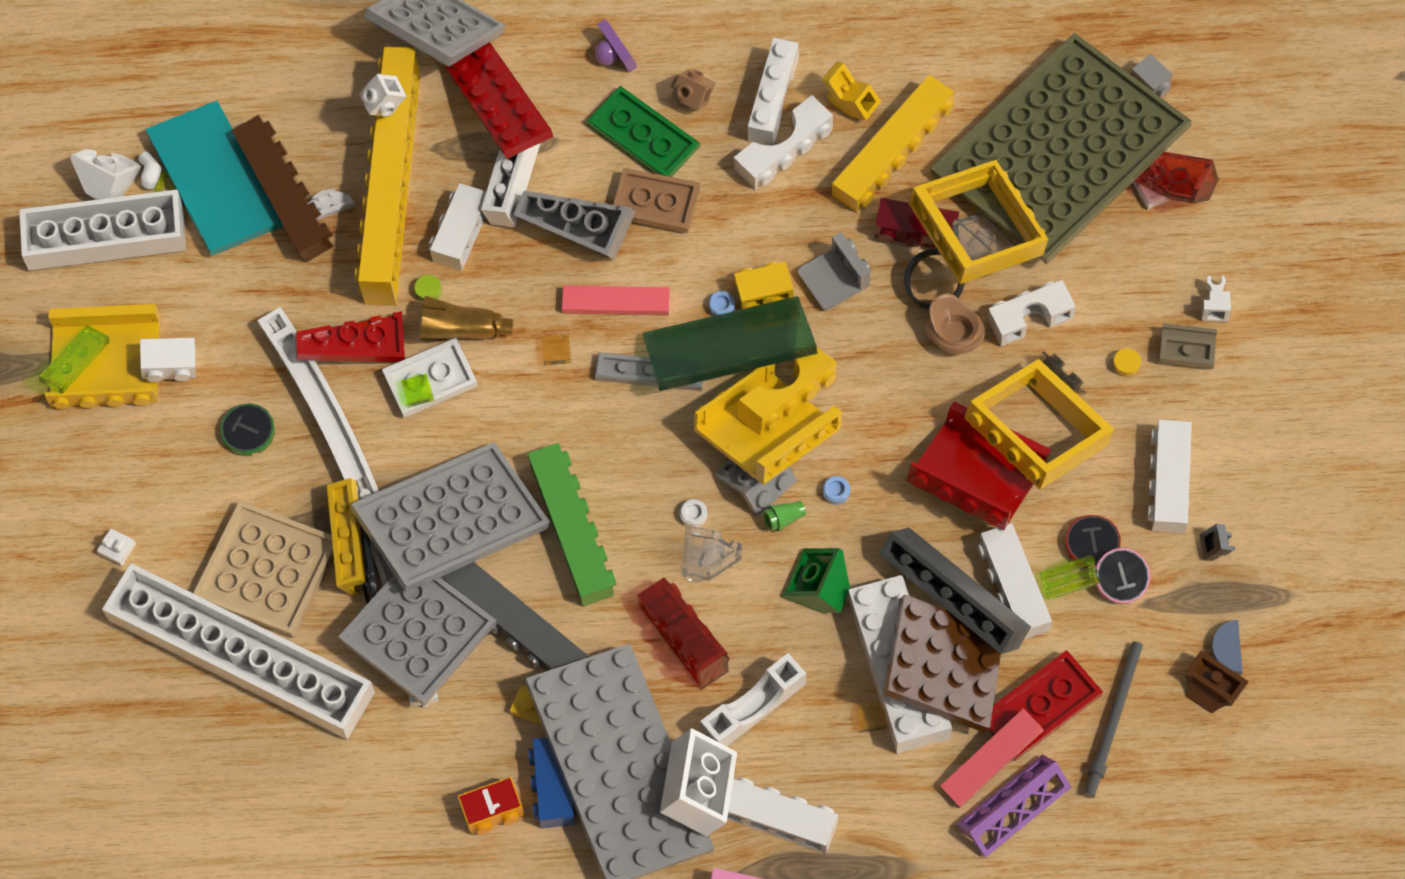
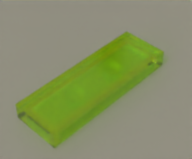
M86 325L39 376L40 383L62 394L109 343V336Z

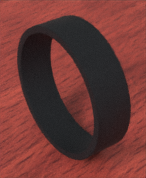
M928 249L918 253L911 259L904 274V284L909 296L918 305L929 309L930 304L915 298L911 290L910 278L913 269L921 260L929 256L941 255L938 249ZM958 282L957 288L952 295L959 298L965 283L959 284Z

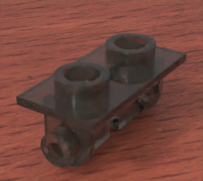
M1045 351L1042 352L1047 358L1044 361L1042 359L1039 360L1075 393L1078 391L1086 393L1081 387L1084 382L1073 371L1068 374L1062 368L1065 362L1057 354L1049 355Z

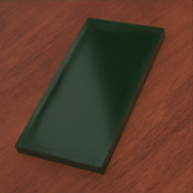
M798 296L643 332L644 343L659 391L818 354L817 345Z

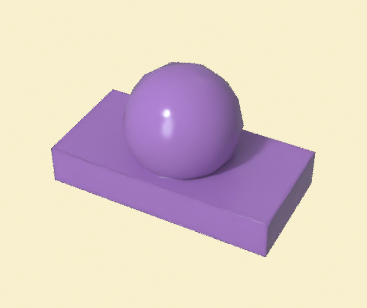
M604 19L597 25L607 40L601 41L596 45L594 51L596 60L602 65L609 66L620 58L629 73L636 69L637 64L608 21Z

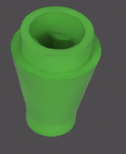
M801 501L768 506L767 510L763 511V519L769 531L776 530L777 532L806 515Z

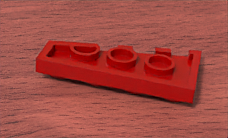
M402 311L394 312L392 316L382 318L380 315L369 317V320L362 322L348 321L336 327L327 325L296 331V360L403 361L405 359Z

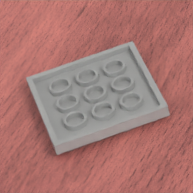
M380 0L366 8L364 15L365 18L372 21L377 27L386 29L394 34L396 38L410 43L418 51L427 53L439 63L451 66L502 35L506 26L463 0Z
M393 575L338 638L341 643L425 706L496 626L497 621L440 577L405 592Z

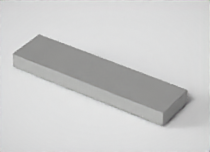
M598 352L595 380L702 391L705 363Z

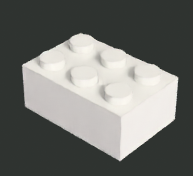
M692 728L674 740L671 744L660 813L705 836L710 835L727 823L737 752Z

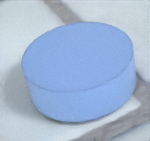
M718 291L710 297L709 311L714 317L726 319L735 312V299L729 292Z
M830 477L823 485V496L830 504H843L850 496V485L843 477Z

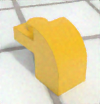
M836 61L822 78V82L829 91L826 96L836 108L853 118L867 120L881 103L869 83L855 81L843 62Z

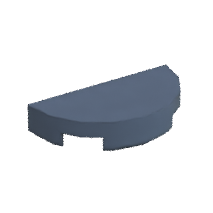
M1238 620L1228 621L1220 626L1213 636L1212 655L1214 659L1238 675H1242Z

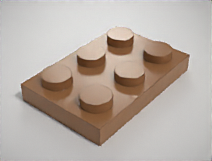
M623 168L613 205L627 206L633 209L635 215L631 222L688 233L700 191V183Z

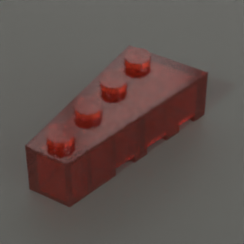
M663 577L637 595L638 605L701 690L729 672L728 661L730 658L728 653L712 635L709 628L698 618L694 608L682 599V594L675 583L670 584Z

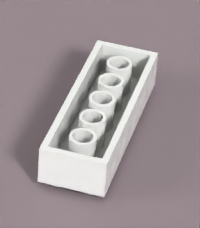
M178 190L20 209L22 258L29 271L186 251L183 203Z
M902 575L848 590L850 609L897 754L949 740L952 733L949 719L883 695L899 599L904 594L909 596Z

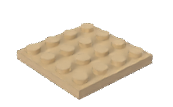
M239 500L193 594L237 616L294 638L334 555L332 535Z

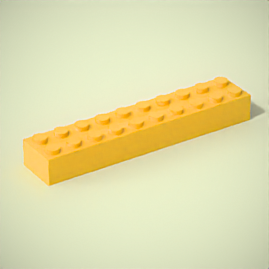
M384 47L383 57L378 59V71L381 72V75L396 76L407 97L392 115H373L376 118V125L371 126L370 132L371 141H374L373 149L368 150V164H371V171L366 172L365 186L369 189L368 196H363V211H366V216L360 222V234L363 235V243H358L357 256L361 261L360 267L355 268V283H358V293L363 296L365 305L397 306L421 72L415 48Z

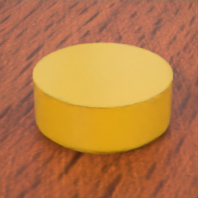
M1124 348L1115 354L1113 367L1119 375L1129 377L1139 371L1141 357L1138 352L1130 348Z

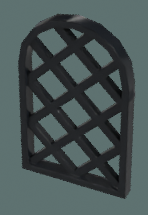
M363 531L361 539L366 573V583H363V591L366 604H368L377 594L370 539L366 532Z

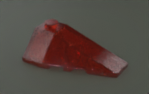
M1164 152L1135 182L1170 200L1196 204L1210 200L1219 179L1212 159Z

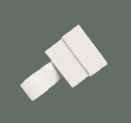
M1210 275L1207 277L1206 288L1209 291L1208 300L1203 302L1201 321L1229 322L1231 301L1230 292L1223 291L1226 282L1224 276L1221 277L1219 285L1211 282Z

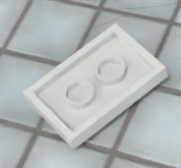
M456 338L382 369L404 418L478 386L477 380Z

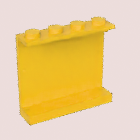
M156 304L49 309V320L53 327L50 392L45 393V397L50 407H55L56 409H67L69 406L93 408L96 405L119 407L123 404L132 403L144 406L158 401V382L142 380L140 339H159L160 314Z
M773 358L765 364L756 367L745 378H740L726 391L720 392L716 398L706 405L700 406L694 415V431L762 485H765L841 429L842 411L835 405L823 413L807 401L800 405L791 416L787 415L780 420L774 429L767 430L761 436L738 419L739 399L756 386L767 389L788 387L787 384L774 375L775 360Z

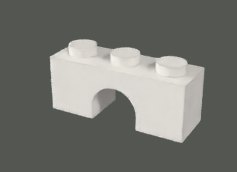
M1063 280L1056 283L1048 282L1038 290L1022 292L1016 298L1007 302H996L989 308L987 320L1002 347L1025 338L1027 328L1023 319L1029 314L1041 315L1045 318L1049 327H1053L1073 319L1076 306Z

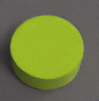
M433 275L421 276L415 283L416 296L423 302L425 296L438 299L442 293L439 279Z

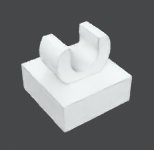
M110 529L97 549V553L122 567L136 543L133 539Z

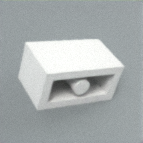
M195 338L140 339L142 380L159 382L163 379L187 381L190 378H196Z

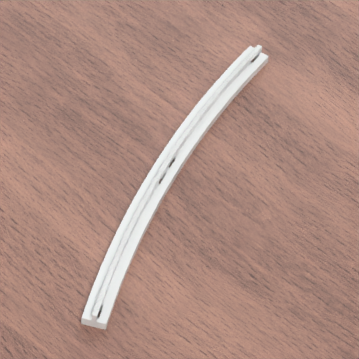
M279 307L257 320L309 406L344 480L352 478L357 482L358 501L379 492L356 437L315 360H296V330L284 311ZM276 320L278 321L282 329H280V327L276 323ZM362 478L364 479L367 489L363 484ZM370 540L371 551L382 585L384 586L394 574ZM436 693L428 703L439 702L438 694ZM409 695L411 707L422 705Z

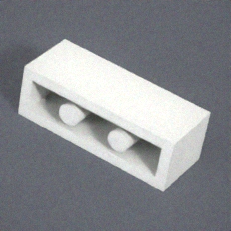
M459 183L456 192L452 191L448 200L449 208L446 214L443 213L439 219V231L436 236H432L429 242L428 250L431 252L433 262L460 271L463 270L485 220V215L481 208L486 191Z

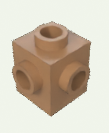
M688 69L675 76L671 85L673 92L670 98L678 101V104L684 108H693L698 111L708 105L716 82L704 77L701 71Z

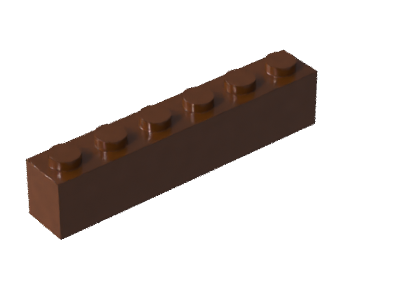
M258 114L233 129L234 136L300 256L306 262H309L334 247L330 240V237L333 236L331 230L325 222L321 224L318 217L322 214L314 201L309 202L307 196L310 195V192L304 182H298L295 177L299 172L293 162H287L284 157L288 152L280 140L276 142L273 137L277 132L269 120L264 122Z

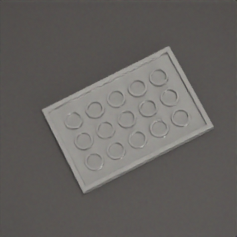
M495 442L351 504L352 513L405 592L540 533L550 526V521Z

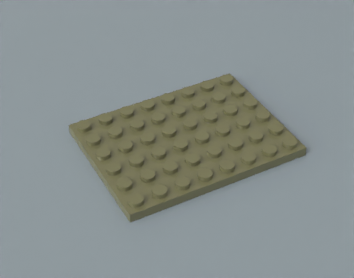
M1073 33L930 169L931 174L940 179L997 160L1003 171L1007 172L1008 179L1014 188L1019 190L1026 206L1033 211L1039 226L1045 230V235L1049 240L1043 256L1038 258L1047 265L1192 126V120L1076 33ZM988 184L958 194L1020 244L1025 243L1020 232Z

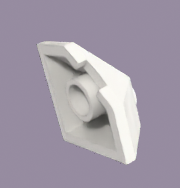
M84 149L71 155V162L85 193L93 197L94 200L122 197L143 167V165L121 154L111 153L110 156H97L96 150Z

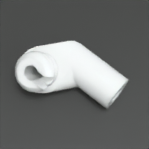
M143 152L138 158L139 162L144 166L141 184L145 189H153L159 180L161 166L149 152Z

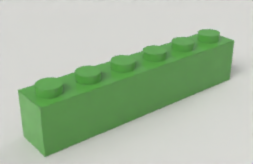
M559 443L529 452L530 466L582 606L584 607L613 597V586L617 585L612 569L607 571L604 562L608 561L603 545L597 546L595 538L599 537L594 521L588 522L586 514L590 513L585 498L580 499L577 490L581 488L576 474L571 475L568 469L569 466H572L567 450L562 452Z

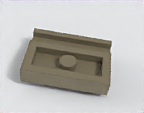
M1163 323L1159 363L1213 369L1217 329Z

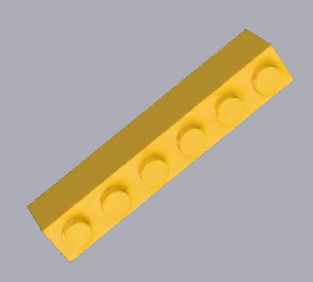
M929 74L832 183V196L856 213L863 206L867 207L873 200L874 193L878 188L882 189L887 185L890 175L894 170L898 171L903 167L911 151L916 152L921 146L925 135L933 133L938 126L940 118L943 115L947 116L952 111L955 105L953 102L954 91Z

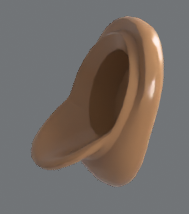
M944 293L933 299L929 307V317L925 323V332L938 347L950 353L964 354L973 351L981 345L985 337V327L977 314L969 310L955 295Z

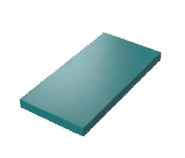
M217 100L145 129L148 139L174 188L178 190L181 201L211 256L283 227L279 216L234 136L233 128Z

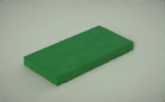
M619 86L587 120V126L654 174L673 177L700 148V142L622 86Z

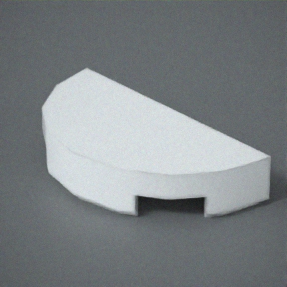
M336 189L322 190L313 195L310 203L314 201L322 214L318 217L319 220L356 207L350 195L338 192Z

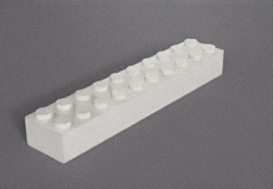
M132 563L102 608L108 621L348 740L375 694L371 681Z

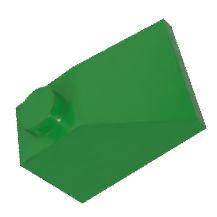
M803 548L782 597L821 613H840L846 603L848 590L850 589L843 550L840 548Z

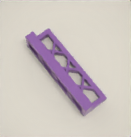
M1042 754L956 825L961 833L972 839L980 854L986 858L1068 791L1071 785L1057 762ZM1056 776L1060 785L1052 792L1046 791L1048 780ZM1031 794L1037 795L1035 806L1031 809H1024L1026 798ZM1009 812H1016L1014 823L1009 827L1003 826L1005 815ZM988 829L994 830L992 841L985 846L980 836Z

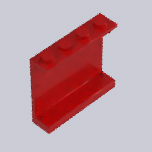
M954 401L949 408L944 425L918 463H911L906 482L1004 531L1034 484L1027 480L1023 473L1013 464L1009 463L1006 457L994 446L990 445L987 439L964 418L968 408ZM1011 430L1047 464L1051 452L1050 448Z

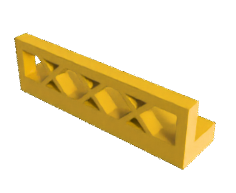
M349 478L328 484L327 493L336 585L346 593L354 596L359 594V585L366 583L361 525L351 511V504L358 501L357 484L354 479Z

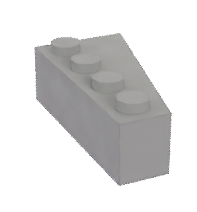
M523 191L513 215L529 224L615 260L635 215V211L627 206H616L601 202Z

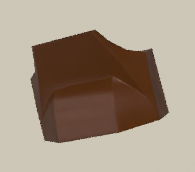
M1202 650L1185 671L1188 681L1186 697L1210 713H1214L1224 706H1232L1249 682Z

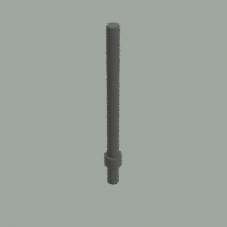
M1132 642L1095 760L1091 761L1088 769L1090 776L1084 795L1089 798H1095L1100 779L1104 778L1107 770L1105 763L1143 644L1140 642Z

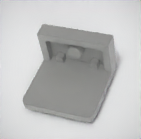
M842 232L832 237L831 250L798 269L799 277L819 306L825 311L865 290L870 284L871 268L865 259L861 260L856 254L857 249L851 239L846 240Z
M731 459L716 472V476L720 481L741 493L751 512L757 516L797 481L792 470L788 467L765 485H762Z

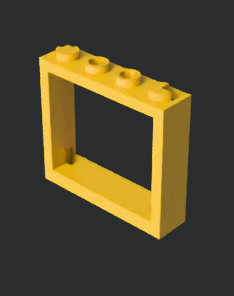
M997 160L913 187L909 205L959 284L1043 256L1049 240L1045 235V230L1039 226L1033 211L1026 206L1019 190L1014 188L1008 179L1007 172L1003 171ZM988 184L1020 232L1025 243L971 261L934 202Z
M1039 359L971 400L964 417L973 428L987 439L990 445L994 446L1004 455L1008 462L1023 473L1027 480H1030L1039 490L1106 448L1115 430ZM1028 384L1086 437L1085 440L1047 464L989 410V408Z

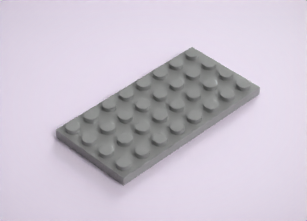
M631 644L526 678L525 684L603 879H637L713 852L714 846L709 835L705 836L660 813L671 742Z

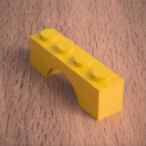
M811 345L795 357L793 369L795 382L782 389H767L756 386L739 399L737 418L760 436L767 430L774 429L780 420L787 415L791 416L800 405L806 401H811L817 392L833 384L836 379L837 362L816 345Z

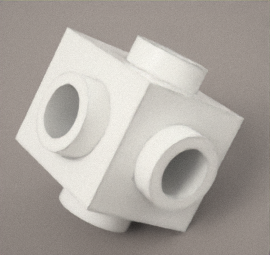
M376 74L359 94L369 115L378 116L392 115L407 97L396 76Z

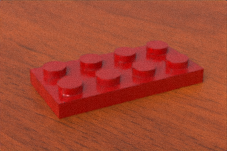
M1066 650L993 705L989 731L994 736L1023 708L1043 728L1044 731L1013 759L1016 761L1103 695V691Z

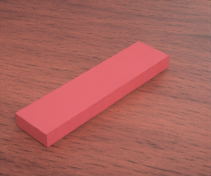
M563 285L562 313L669 315L670 287Z
M1023 708L940 786L961 808L1044 731L1043 728Z

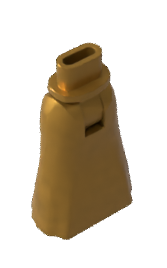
M425 296L419 341L457 337L489 339L495 334L496 338H499L500 334L512 336L513 319L502 318V314L495 313L492 310L461 307Z

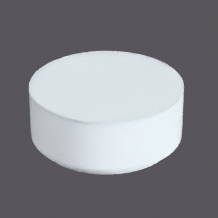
M691 499L682 504L680 518L685 526L698 528L707 520V508L702 501Z

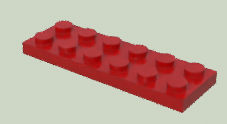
M490 42L451 66L444 65L447 73L506 159L554 137L547 122Z

